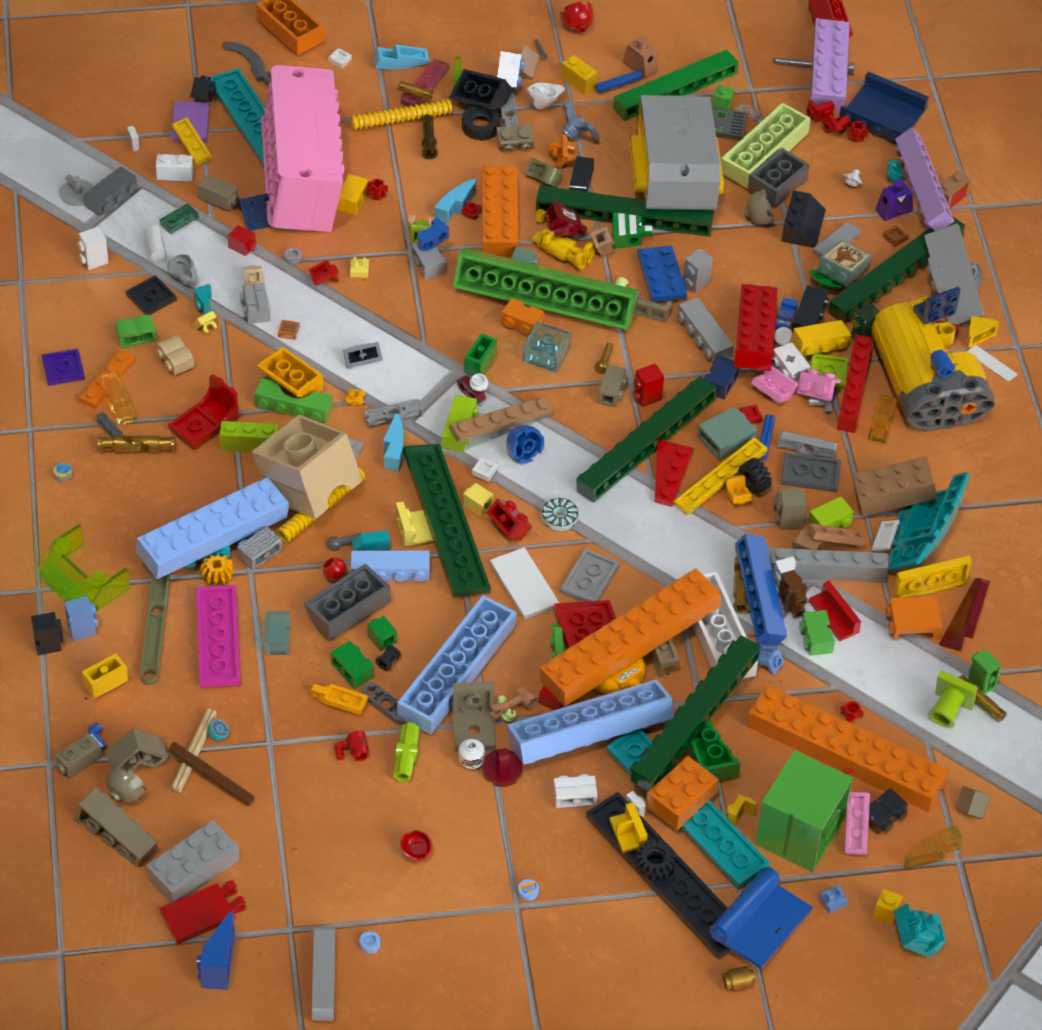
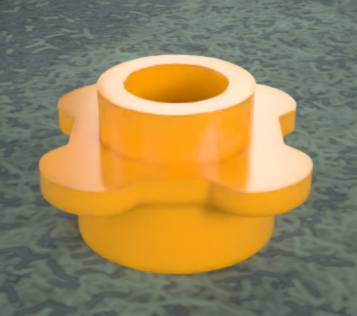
M354 389L347 391L348 397L345 398V401L348 404L357 407L364 403L365 391Z

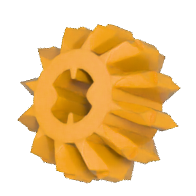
M219 553L217 556L210 554L209 559L204 558L203 564L200 567L202 578L207 581L208 585L212 583L215 586L218 583L224 585L225 581H230L231 576L234 574L232 561L226 555L220 557Z

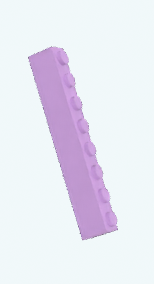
M911 127L896 138L898 145L896 148L902 155L900 159L905 165L904 170L909 175L908 180L913 186L912 191L917 196L916 201L922 208L920 212L926 219L924 223L929 229L932 228L934 231H938L953 223L954 219L923 139Z

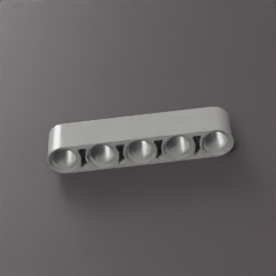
M314 927L312 1021H334L335 927Z

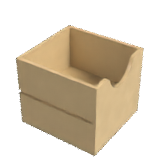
M302 415L296 416L252 451L259 474L262 475L261 480L268 477L288 501L289 508L314 519L326 511L328 497L337 486L346 485L349 489H353L362 482L347 433Z

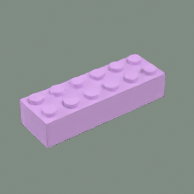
M816 18L813 31L810 100H813L816 105L832 101L835 104L834 110L840 111V107L844 106L846 101L850 22Z

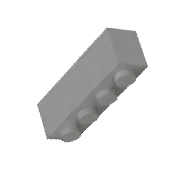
M697 297L679 304L677 319L680 323H683L687 333L694 338L696 345L703 350L705 357L711 363L717 362L720 356L728 359L733 358L734 345Z

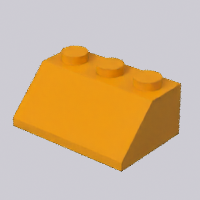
M281 347L257 365L259 370L297 397H307L314 391L321 392L323 390V374L284 347Z

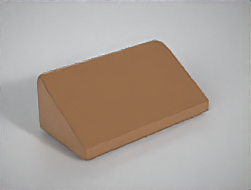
M523 46L521 55L522 60H525L524 70L520 71V77L532 80L540 55L530 48Z

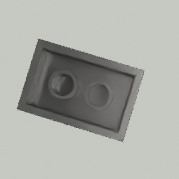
M781 148L749 174L748 190L754 193L765 189L768 195L766 199L775 207L808 179L809 164Z

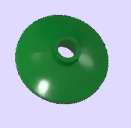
M810 270L809 272L811 277L818 282L817 286L827 290L828 287L841 288L843 286L817 272V270Z

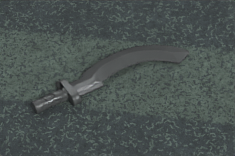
M223 42L224 49L237 51L249 60L252 66L251 70L256 75L255 79L258 82L264 81L267 86L271 83V72L264 70V63L254 50L243 44Z

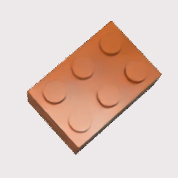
M687 756L647 792L646 807L674 829L678 830L717 794L719 779Z

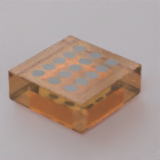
M282 320L278 330V337L296 340L300 322Z

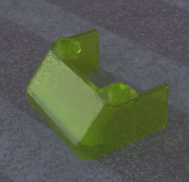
M78 524L53 541L39 566V577L64 602L87 596L89 602L94 603L97 612L130 589L128 569L124 568L111 578L104 572H95L90 576H86L69 560L67 556L84 546L82 527Z

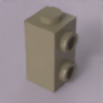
M207 175L198 185L200 199L228 211L239 201L238 187L210 175Z
M607 366L599 390L598 404L616 408L618 401H622L624 393L622 388H626L628 377L625 376L626 369Z
M87 733L55 755L57 771L60 774H64L68 779L72 778L102 758L101 746Z

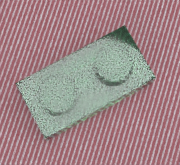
M187 203L159 219L160 225L172 234L198 219L199 213Z

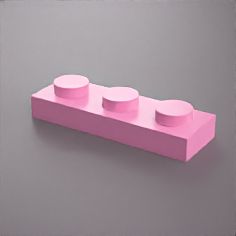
M850 792L847 805L846 855H867L870 794L868 792Z

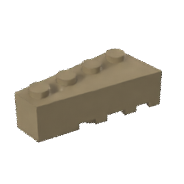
M95 788L78 804L74 821L79 825L82 822L88 826L87 831L93 835L97 832L101 835L106 845L116 846L117 853L136 867L154 852L157 844L155 838L150 833L143 831L139 823L134 819H130L119 805L112 803L105 792H100Z

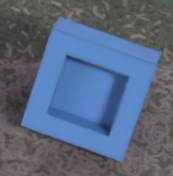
M840 885L819 893L818 898L829 914L848 904V900L845 898L844 891Z

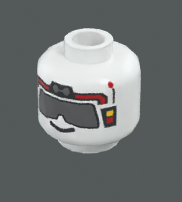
M476 739L464 740L458 748L460 764L468 769H475L483 764L485 758L483 744Z

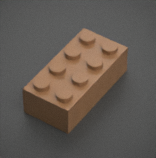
M927 456L853 474L863 516L938 499Z

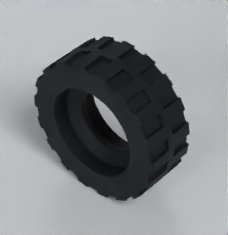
M470 106L462 114V131L470 139L484 141L495 137L497 134L496 128L500 127V116L496 109L491 110L479 106ZM484 119L489 121V124L477 126L472 121Z

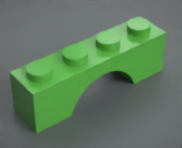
M261 378L254 393L256 407L295 417L302 415L326 424L333 408L332 395L314 391L307 397L293 398L281 391L279 383Z

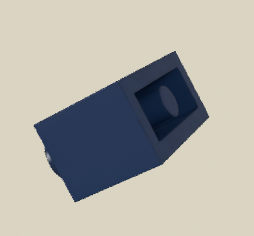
M720 356L717 362L714 361L712 363L710 373L706 374L704 379L717 386L716 397L725 400L739 376L740 368L734 367V360Z

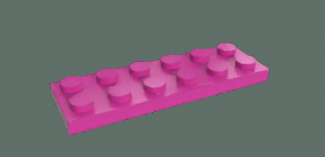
M236 585L196 587L200 687L240 685Z

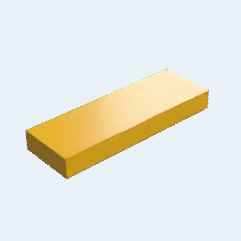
M187 117L172 124L174 132L189 155L193 156V162L196 166L212 159L210 152Z

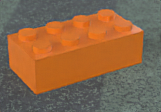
M263 0L256 4L257 20L297 56L324 42V26L295 0Z

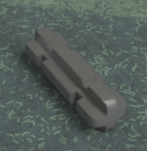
M104 412L96 415L97 422L102 425L112 437L123 435V432L117 429L118 427L110 418H107L108 416Z

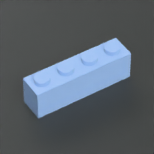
M351 551V572L366 563L384 581H429V551Z

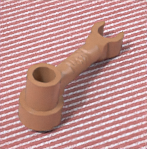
M520 687L512 699L503 703L492 704L490 707L494 711L489 714L493 718H498L505 710L519 703L528 710H531L537 705L539 697L533 692L527 691L524 687Z

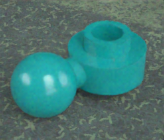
M892 159L888 162V170L886 171L888 179L892 182L902 180L905 174L901 170L900 161Z

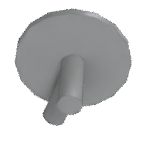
M68 174L65 177L67 183L60 190V197L68 205L83 206V194L91 189L93 185L88 181L81 180L79 176L72 177Z

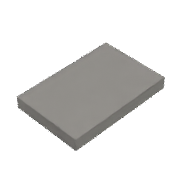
M584 549L561 586L560 594L580 602L599 601L618 570L620 562Z

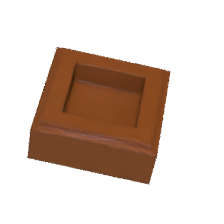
M897 225L883 233V237L894 247L908 240L909 236Z

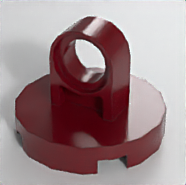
M507 748L491 751L485 756L482 764L484 778L488 782L490 780L495 783V786L498 787L514 785L523 772V763L515 752Z

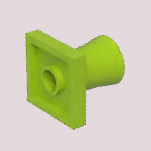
M941 670L937 676L935 694L940 697L928 712L929 718L940 726L946 728L953 727L960 706L969 710L973 709L977 686Z

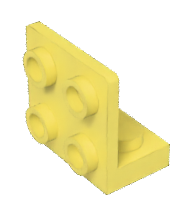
M404 501L397 502L396 520L404 547L433 542L423 510L410 512L409 508H405Z

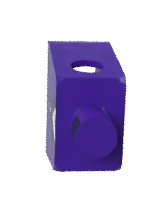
M895 180L892 186L882 190L875 210L884 221L913 212V193L902 180Z

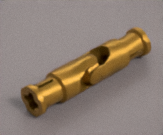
M98 436V452L103 450H114V452H159V450H171V452H175V436Z
M737 554L734 560L733 596L735 603L733 608L736 613H747L750 609Z

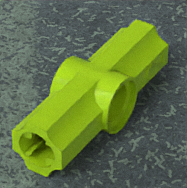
M412 722L403 724L400 742L397 743L396 763L393 778L397 779L398 782L411 780L413 765L417 760L420 726Z

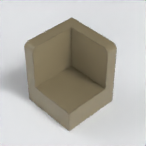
M962 786L955 809L982 818L990 795Z

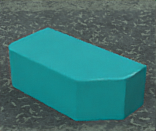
M383 530L358 535L352 540L353 551H389L390 538L388 531Z

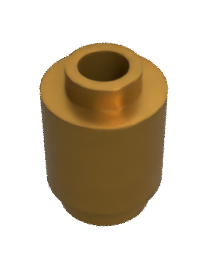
M748 966L727 970L726 973L722 974V980L726 990L736 991L752 987L755 975L752 969H749Z

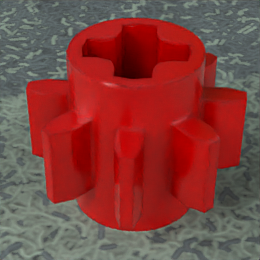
M861 121L851 122L846 134H849L848 139H851L853 142L864 141V138L868 137L869 130L866 129L867 125Z
M373 179L371 182H368L369 186L366 187V194H370V199L381 200L383 197L386 198L388 185H384V180Z

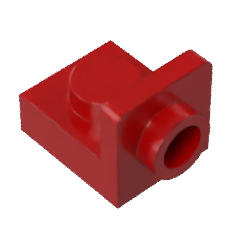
M327 259L309 269L313 283L316 286L330 278H333L335 282L339 281L337 275L339 274L338 268Z

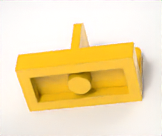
M634 802L626 804L625 814L610 817L611 826L623 853L640 849L642 844L645 846L648 836Z

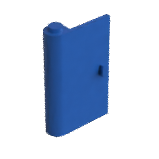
M764 867L710 927V934L715 941L723 944L760 969L813 909V906L779 886V874L771 867Z

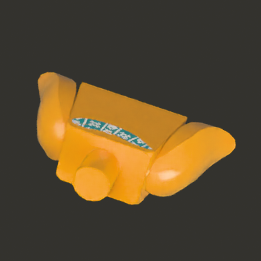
M638 659L593 689L607 695L643 684V675L646 669L643 659Z

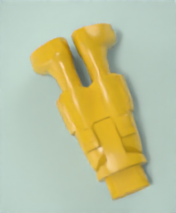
M539 231L532 238V242L537 243V246L545 250L546 253L562 261H569L575 268L580 270L585 268L586 263H590L596 249L595 244L592 242L587 243L584 248H578L576 241L561 236L556 238L553 236L550 243L544 244L542 243L541 232Z

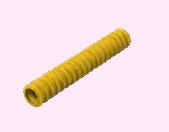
M446 99V101L430 102V104L425 103V105L421 103L419 106L415 104L414 107L410 105L409 107L404 106V108L399 107V109L378 111V113L375 111L372 114L370 112L367 114L362 113V115L351 116V125L354 130H357V128L361 130L363 127L367 129L368 126L372 128L374 125L378 127V125L394 124V122L399 123V121L403 123L404 120L407 122L410 119L412 121L415 119L420 120L424 115H431L432 117L436 115L441 116V114L444 116L446 113L450 115L452 105L449 99Z
M358 467L363 481L365 480L364 472ZM346 485L337 486L328 497L326 511L352 489H349ZM298 512L290 521H287L281 528L277 529V534L282 541L288 543L316 519Z

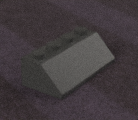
M365 563L304 602V606L317 630L330 641L391 602L390 586Z

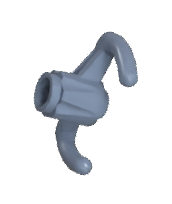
M564 102L562 108L567 115L568 122L561 131L567 135V139L571 141L582 132L589 131L593 136V140L595 142L599 141L600 136L595 127L590 122H586L581 116H575L571 105Z

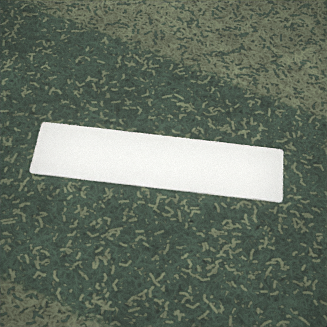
M977 345L967 351L974 354L981 363L1008 382L1018 375Z

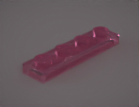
M434 58L413 85L418 84L422 88L432 90L449 70V64ZM405 93L401 98V104L407 107L410 105L414 107L415 104L419 106L424 99L420 97L414 98L411 94Z

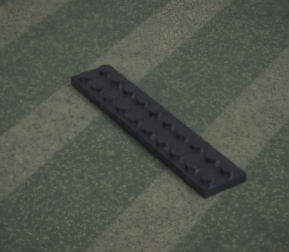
M616 792L588 810L586 818L639 873L640 869L637 870L636 867L638 849L623 853L610 823V817L625 814L626 804H629L619 792ZM639 814L648 835L647 841L651 844L652 840L656 839V843H659V840L663 841L662 845H664L666 842ZM673 850L675 855L674 866L668 877L665 878L663 876L662 880L655 877V880H651L652 876H649L647 879L645 878V873L641 877L709 950L720 959L731 950L712 938L710 927L728 907ZM659 856L647 858L652 864L663 862V859Z

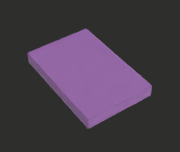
M175 101L173 123L187 117L203 143H207L209 102ZM172 128V142H181Z

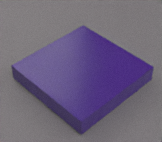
M78 349L42 354L48 386L85 380Z

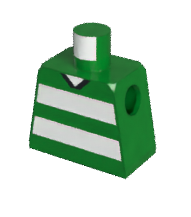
M613 212L612 238L615 243L613 244V249L640 246L642 236H652V225H642L640 215Z

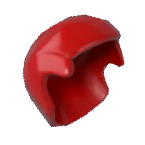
M419 830L406 832L400 841L401 851L410 861L419 862L425 860L433 850L432 839L427 833Z

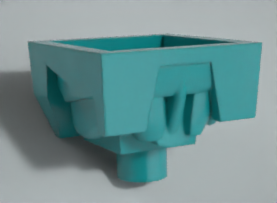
M908 903L893 910L902 947L928 958H931L940 951L946 942L940 915L911 910Z

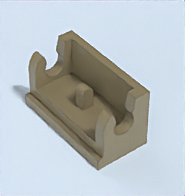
M638 292L634 315L666 323L672 310V301H668L667 305L664 306L642 300L640 297L641 293Z

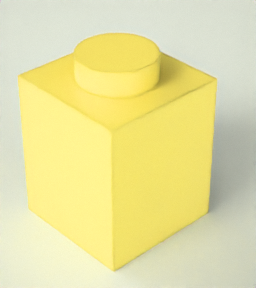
M475 483L471 488L465 490L463 506L479 517H482L492 506L494 494Z

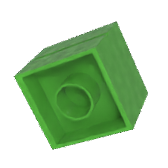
M794 750L762 801L755 845L808 871L814 872L845 820L853 777L826 764L822 765L821 762Z

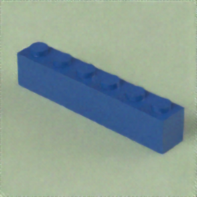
M745 533L735 545L756 640L759 644L777 646L787 637V631L768 547L764 536Z

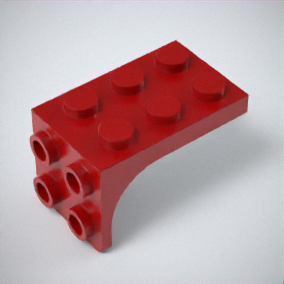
M214 374L209 376V388L202 400L168 424L169 430L193 449H196L221 430L222 421L233 422L239 418L237 391L233 387H229L222 378Z

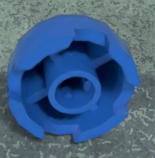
M530 425L516 426L510 431L506 439L508 453L520 463L526 464L534 461L532 458L537 453L541 454L544 447V436L541 435L538 429Z

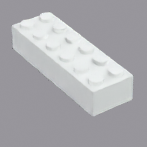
M717 571L703 575L721 592V607L692 625L710 667H715L718 664L719 657L723 653L726 654L733 640L736 641L740 635L746 637ZM758 661L743 679L756 676Z

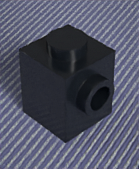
M205 75L195 77L190 97L211 102L212 97L216 93V82L211 81V77Z

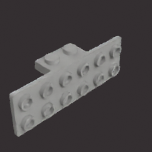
M954 224L925 235L930 254L927 269L930 276L933 275L934 280L931 283L934 291L941 293L955 287L961 289L956 314L947 317L948 322L962 325L970 322L971 316L984 317L959 225Z

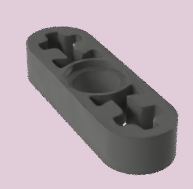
M368 683L363 687L362 694L368 696L367 702L394 723L399 725L407 723L402 717H397V699L375 683ZM368 691H375V695L373 693L368 694ZM388 701L392 705L385 708L381 706V703Z

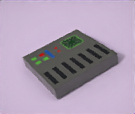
M714 108L713 119L716 137L742 140L748 113Z

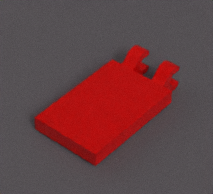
M234 880L227 881L222 887H219L218 883L159 908L177 945L217 928L229 912H234L235 920L236 913L246 910L244 905L246 902L243 896L236 897L231 903H228L226 900L227 897L237 894V885Z

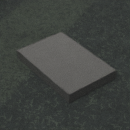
M785 452L781 485L837 493L841 460Z

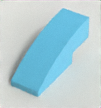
M395 44L393 49L377 47L373 56L376 69L412 68L427 64L430 61L427 49Z
M476 179L464 182L448 192L435 206V218L437 217L442 222L448 224L454 213L461 215L462 208L466 206L465 203L471 201L476 193Z
M395 414L383 440V453H385L384 468L399 472L402 464L404 438L402 421L399 414Z

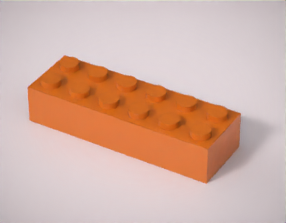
M482 166V252L501 257H512L515 247H518L517 166Z

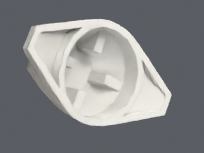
M535 83L527 88V92L530 94V102L539 110L553 104L565 90L562 85L550 83Z

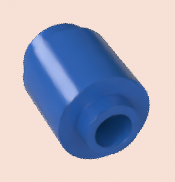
M936 350L931 354V364L938 376H951L955 370V365L948 354L943 350Z

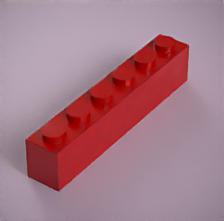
M855 334L837 430L851 433L856 432L873 343L872 337Z

